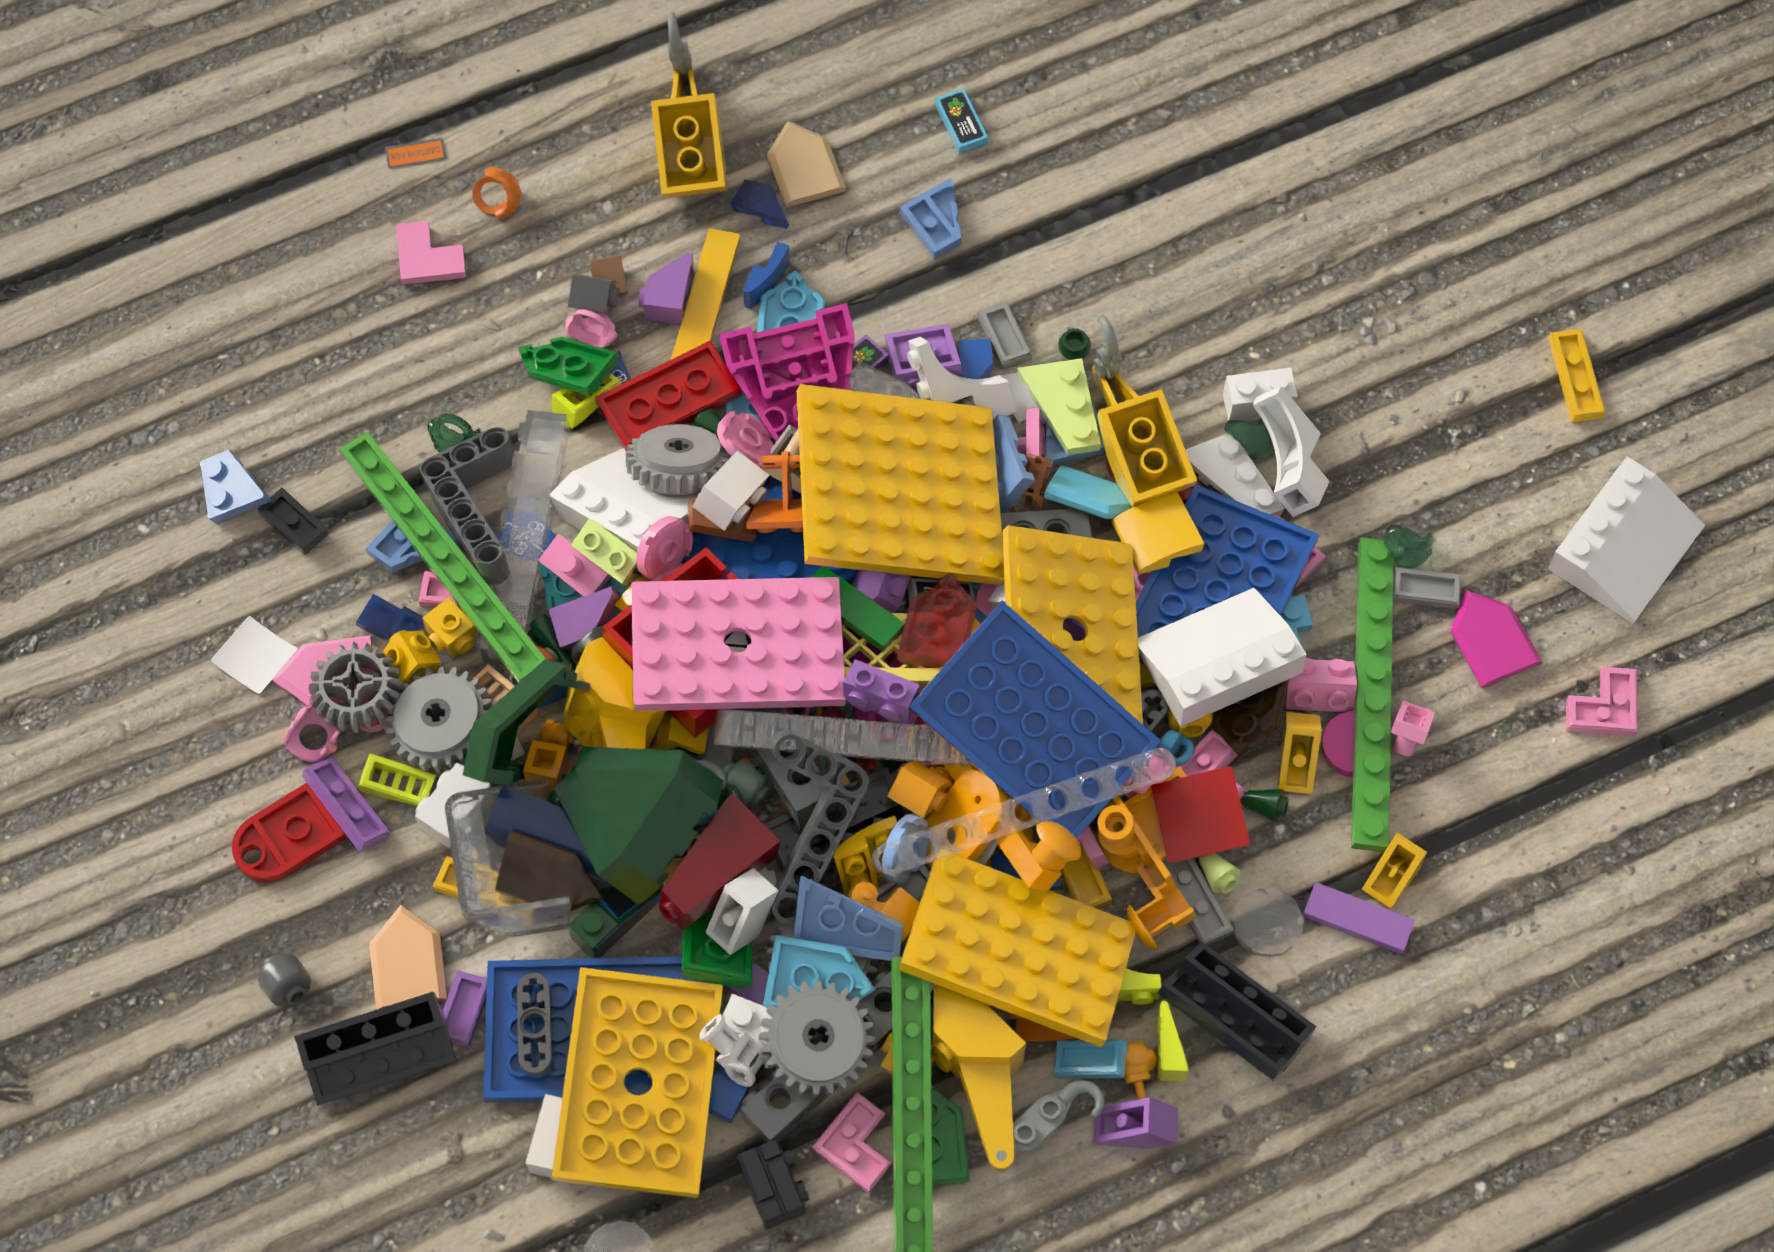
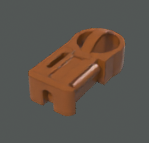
M1029 453L1025 456L1027 464L1024 468L1026 472L1033 474L1035 481L1023 494L1027 496L1022 512L1030 510L1033 498L1038 506L1037 511H1042L1045 493L1042 492H1045L1054 462L1051 459ZM1014 505L1010 508L1009 512H1016Z

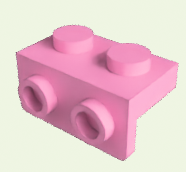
M1306 658L1303 673L1289 680L1285 700L1286 709L1325 712L1354 711L1357 690L1354 661L1342 659L1313 660Z

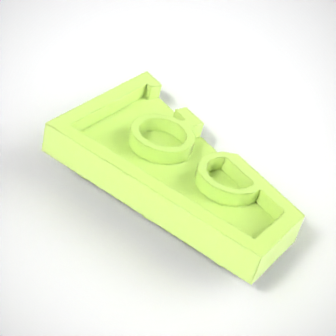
M1082 358L1017 368L1018 377L1022 383L1026 384L1032 394L1033 401L1037 407L1041 408L1048 419V425L1066 454L1072 455L1099 451L1101 443Z

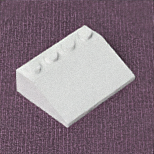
M622 448L571 472L549 496L561 519L581 530L588 519H593L637 551L644 534L659 519L674 516L689 525L688 503L691 497L697 498L699 493L684 496L666 495L639 485V480H632L631 474H627L626 451Z
M1627 456L1555 551L1548 569L1634 624L1703 530L1705 524L1655 473Z
M1255 588L1138 638L1139 655L1180 727L1302 674L1307 656L1291 627Z

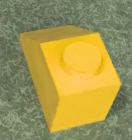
M1286 712L1281 742L1278 789H1284L1285 792L1312 795L1322 732L1319 715Z

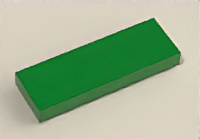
M822 566L812 578L839 576L827 567ZM839 577L841 623L884 652L904 629L905 623Z

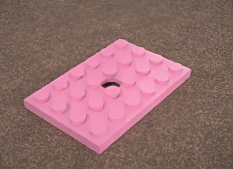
M839 577L631 582L634 711L845 706L846 696H843V682L845 679ZM735 631L744 632L750 637L751 644L743 652H733L729 646L724 644V639L729 633Z

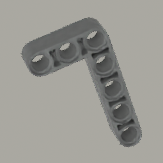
M500 427L487 429L431 456L420 467V472L430 498L473 567L489 585L501 584L510 576V568L501 543L466 489L509 469L515 463L516 455L509 434L504 428Z
M784 730L776 733L771 739L770 751L772 755L783 765L825 785L775 885L779 891L770 911L780 923L793 924L796 920L800 882L794 881L793 875L795 870L800 866H808L811 871L808 879L817 883L820 882L867 790L869 780L865 770L856 763L792 731ZM787 739L795 740V752L788 757L781 756L779 753L780 744ZM817 755H825L828 761L827 767L821 772H813L811 770V761ZM852 770L857 771L859 779L856 785L850 788L844 787L842 785L844 774ZM835 802L841 803L843 808L842 814L836 819H828L826 817L827 807ZM817 834L825 835L827 842L824 848L818 851L811 850L810 841L813 836ZM784 898H793L795 905L792 911L788 914L779 913L777 909L778 903Z

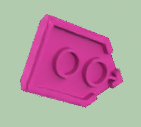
M1468 590L1464 591L1450 633L1481 688L1542 664L1540 656L1511 605Z

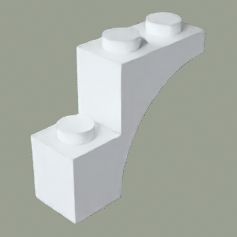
M922 337L908 341L911 351L907 352V357L911 368L918 372L920 382L917 383V390L921 399L952 403L966 397V399L962 400L963 405L992 408V419L998 414L1007 416L1018 412L1009 381L1000 375L985 379H970L954 375L940 364L928 341Z
M1279 386L1256 397L1253 407L1266 425L1275 449L1277 481L1273 494L1294 517L1319 506L1330 481L1310 458L1321 433L1286 390Z

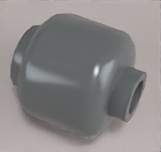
M275 954L267 958L261 965L258 976L259 985L269 1000L276 1006L282 1007L293 1006L302 1002L312 982L310 974L299 959L292 954Z

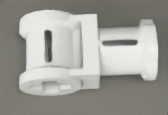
M719 1014L705 1025L700 1032L699 1039L703 1042L708 1041L720 1053L716 1061L725 1068L727 1075L734 1082L741 1086L751 1087L756 1079L755 1074L762 1064H766L770 1059V1055H760V1049L765 1045L753 1039L747 1032L736 1034L725 1023L726 1018Z

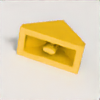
M1397 832L1362 890L1391 909L1420 870L1427 852Z

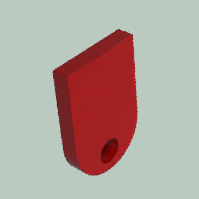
M306 782L244 821L234 834L232 855L240 871L248 878L258 882H275L287 877L346 840V837L335 819ZM256 849L262 852L261 859L254 864H247L243 861L245 854L250 850Z

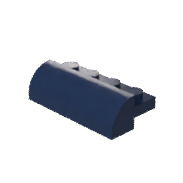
M507 785L502 786L493 805L485 830V835L489 836V839L494 840L498 846L505 848L511 831L516 830L573 851L580 855L586 865L584 869L594 884L602 888L612 887L611 884L597 875L564 808Z

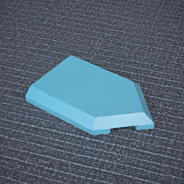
M795 270L786 277L784 282L761 295L757 332L816 318L815 311L825 308V299L817 291L814 292L805 283L804 278Z
M1060 465L1044 494L1046 499L1104 519H1113L1133 508L1116 483L1064 465Z
M776 935L763 1006L769 1007L771 1005L778 1008L779 1006L775 1001L776 996L780 994L787 999L788 987L792 986L799 992L800 985L804 981L807 982L809 989L814 988L817 980H821L822 989H827L831 982L835 983V992L839 994L843 989L847 988L848 995L846 998L849 1001L856 997L861 1000L875 990L847 948Z

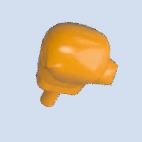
M1133 1041L1128 1042L1124 1080L1125 1084L1134 1083L1137 1099L1139 1100L1146 1098L1143 1081L1151 1078L1149 1071L1157 1065V1056L1155 1051L1148 1049L1143 1042Z

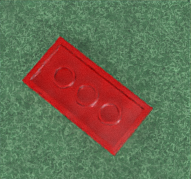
M710 340L595 397V400L624 450L627 451V446L632 444L634 438L639 439L642 433L665 425H684L694 420L700 412L710 408L716 409L742 396V389Z

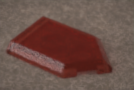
M952 574L945 575L935 587L926 593L921 592L911 599L897 655L899 662L905 665L943 667L971 636L978 605Z

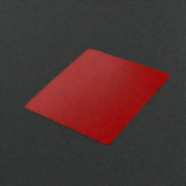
M1231 766L1151 785L1168 863L1184 861L1250 844Z

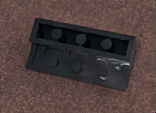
M887 767L868 775L869 784L838 847L848 838L874 823L895 816L898 822L905 815L913 814L912 811L887 797L894 784V780ZM858 780L855 781V782H853V783H851V784H848V785H846V786H844V787H846V788L853 787V786L856 785V783L858 782ZM836 802L837 810L827 815L828 819H836L842 814L843 808L841 803ZM790 812L764 823L781 841L776 858V863L781 873L804 828L800 829ZM823 834L813 836L810 841V849L814 851L823 849L827 842L826 836ZM832 856L826 870L836 866L834 856ZM800 866L797 868L793 875L794 881L800 882L801 876L809 878L811 873L810 867Z
M1202 941L1185 957L1181 966L1162 984L1157 993L1272 1080L1281 1071L1284 1072L1317 1027Z
M434 991L294 1036L317 1106L457 1061L448 1033L447 1021Z

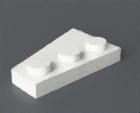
M1233 432L1186 449L1193 470L1199 474L1197 479L1204 485L1208 486L1211 484L1225 497L1274 516L1277 513L1281 516L1285 508L1273 494L1272 489Z

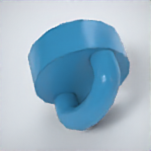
M1170 730L1163 736L1158 746L1157 756L1164 759L1169 766H1181L1191 759L1194 752V744L1191 740L1185 738L1183 734ZM1184 746L1186 750L1181 757H1179L1181 750Z

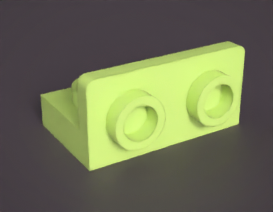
M588 519L571 546L621 584L630 586L631 582L636 578L643 577L634 570L637 566V551L595 520Z

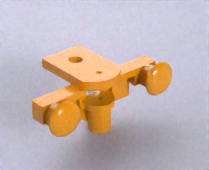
M937 732L934 733L928 744L949 772L955 784L948 791L947 799L938 812L933 811L926 819L929 827L925 828V832L929 833L930 842L925 859L931 868L939 848L976 862L993 839H995L1029 889L1048 891L1062 874L1060 871L1069 860L1076 861L1080 858L1081 847L1076 837L1067 828L1056 822L1043 821L1039 823L943 737ZM1032 827H1036L1037 834L1041 839L1039 843H1035L1033 840ZM954 830L956 838L954 844L951 846L950 835Z
M1179 766L1165 776L1164 782L1186 777V774ZM1150 786L1143 794H1136L1124 803L1117 793L1099 812L1098 843L1113 868L1127 875L1141 877L1155 899L1136 912L1129 905L1127 907V919L1136 930V937L1146 947L1158 950L1159 948L1153 940L1154 937L1172 925L1177 931L1197 918V916L1163 864L1167 857Z

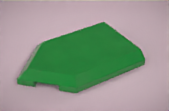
M565 337L550 339V344L532 348L531 344L518 347L520 356L531 379L590 396L595 393L614 370L620 357L618 352Z
M715 905L683 930L682 973L689 979L740 989L751 986L753 941L730 955L705 933L717 906Z
M931 1084L932 1186L969 1182L963 1109L952 1100H948ZM893 1113L891 1114L892 1139H893Z

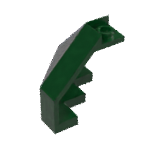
M543 660L474 722L463 776L481 782L512 786V782L518 783L519 779L525 780L523 773L525 765L511 761L518 727L558 685L589 690L590 683L577 680L578 673L571 672L572 664Z
M582 746L577 764L573 766L569 774L554 789L597 875L640 905L663 885L669 876L664 870L670 865L672 859L677 855L682 857L697 835L694 827L698 824L700 817L704 813L710 815L718 804L724 781L686 752L680 750Z

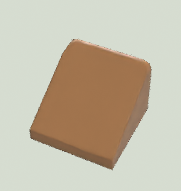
M620 255L589 261L591 276L616 280L615 288H619V296L628 294Z

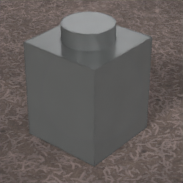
M581 274L572 275L568 307L600 313L612 312V307H617L620 294L619 288H615L616 280Z

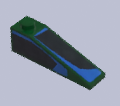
M683 854L682 857L677 855L675 858H684L686 855ZM664 885L640 905L612 886L603 893L601 899L590 903L568 924L571 939L589 957L601 958L660 902L661 890Z

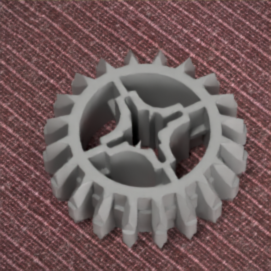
M353 641L351 649L345 650V647L339 644V653L334 655L327 650L326 657L328 661L317 660L316 665L319 671H311L310 678L313 683L308 684L309 693L312 695L310 702L313 707L317 708L316 713L321 719L326 717V723L330 727L338 723L339 730L344 732L351 725L353 732L358 733L360 725L365 724L366 728L371 731L373 727L372 721L377 720L379 723L384 724L383 713L392 715L394 713L392 704L397 703L400 697L398 691L402 690L401 680L396 679L400 675L399 669L389 665L394 661L390 656L385 657L384 651L380 647L373 651L372 646L367 642L362 649H359L358 644ZM361 668L371 669L381 677L374 678L373 675L364 674ZM356 678H357L359 684H357L356 689H354V685H356ZM329 697L346 700L349 702L350 707L340 706Z

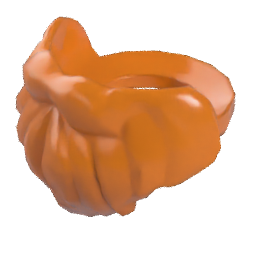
M486 168L485 177L480 178L474 184L472 190L473 200L481 211L487 214H495L498 220H503L515 213L518 204L521 202L522 192L519 181L505 169ZM488 182L501 183L506 191L507 201L498 206L487 205L481 197L482 186Z

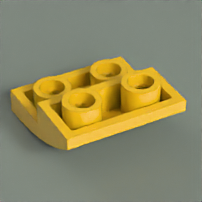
M1178 492L1166 494L1141 503L1119 514L1112 520V524L1121 542L1132 544L1133 565L1138 574L1169 567L1171 559L1201 552L1204 546V542Z
M895 816L864 828L848 838L836 849L833 856L846 897L854 885L862 882H869L876 889L879 888L877 878L884 876L882 856L888 837L897 824Z

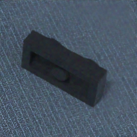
M282 487L270 497L271 502L263 504L257 509L259 515L303 555L311 551L329 534L327 527Z

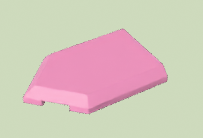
M371 635L303 644L275 675L272 682L297 697L304 705L312 706L310 702L312 695L309 693L308 684L313 683L310 678L311 671H319L316 665L317 660L327 662V650L335 655L339 653V644L343 645L345 650L351 649L353 641L358 644L359 649H362L367 642L372 646ZM361 668L362 673L373 675L375 678V671ZM356 678V685H354V689H356L357 684H359L357 678ZM329 697L336 704L349 703L346 700H338L337 697Z

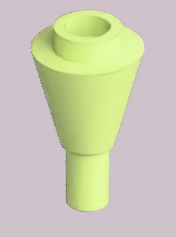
M1217 853L1198 857L1213 893H1228L1237 886L1240 876V870Z

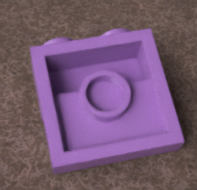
M949 324L885 334L886 347L892 364V375L898 395H919L917 390V383L920 382L917 370L914 371L911 368L907 357V352L911 351L908 341L917 337H922L930 343L934 355L948 372L962 377L961 362Z
M855 659L843 682V696H846L848 702L860 711L866 713L872 711L882 715L893 724H905L913 728L918 715L909 706L919 695L920 685Z

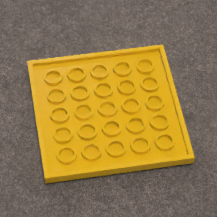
M804 384L799 385L797 389L805 564L993 585L1003 584L1005 581L992 408Z

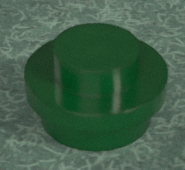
M1072 328L1060 336L1058 349L1065 358L1074 360L1088 355L1091 341L1084 331Z

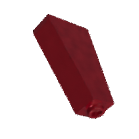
M733 793L724 801L661 890L659 907L663 917L670 923L675 922L682 931L718 904L726 884L752 868L757 872L761 871L778 856L781 841Z

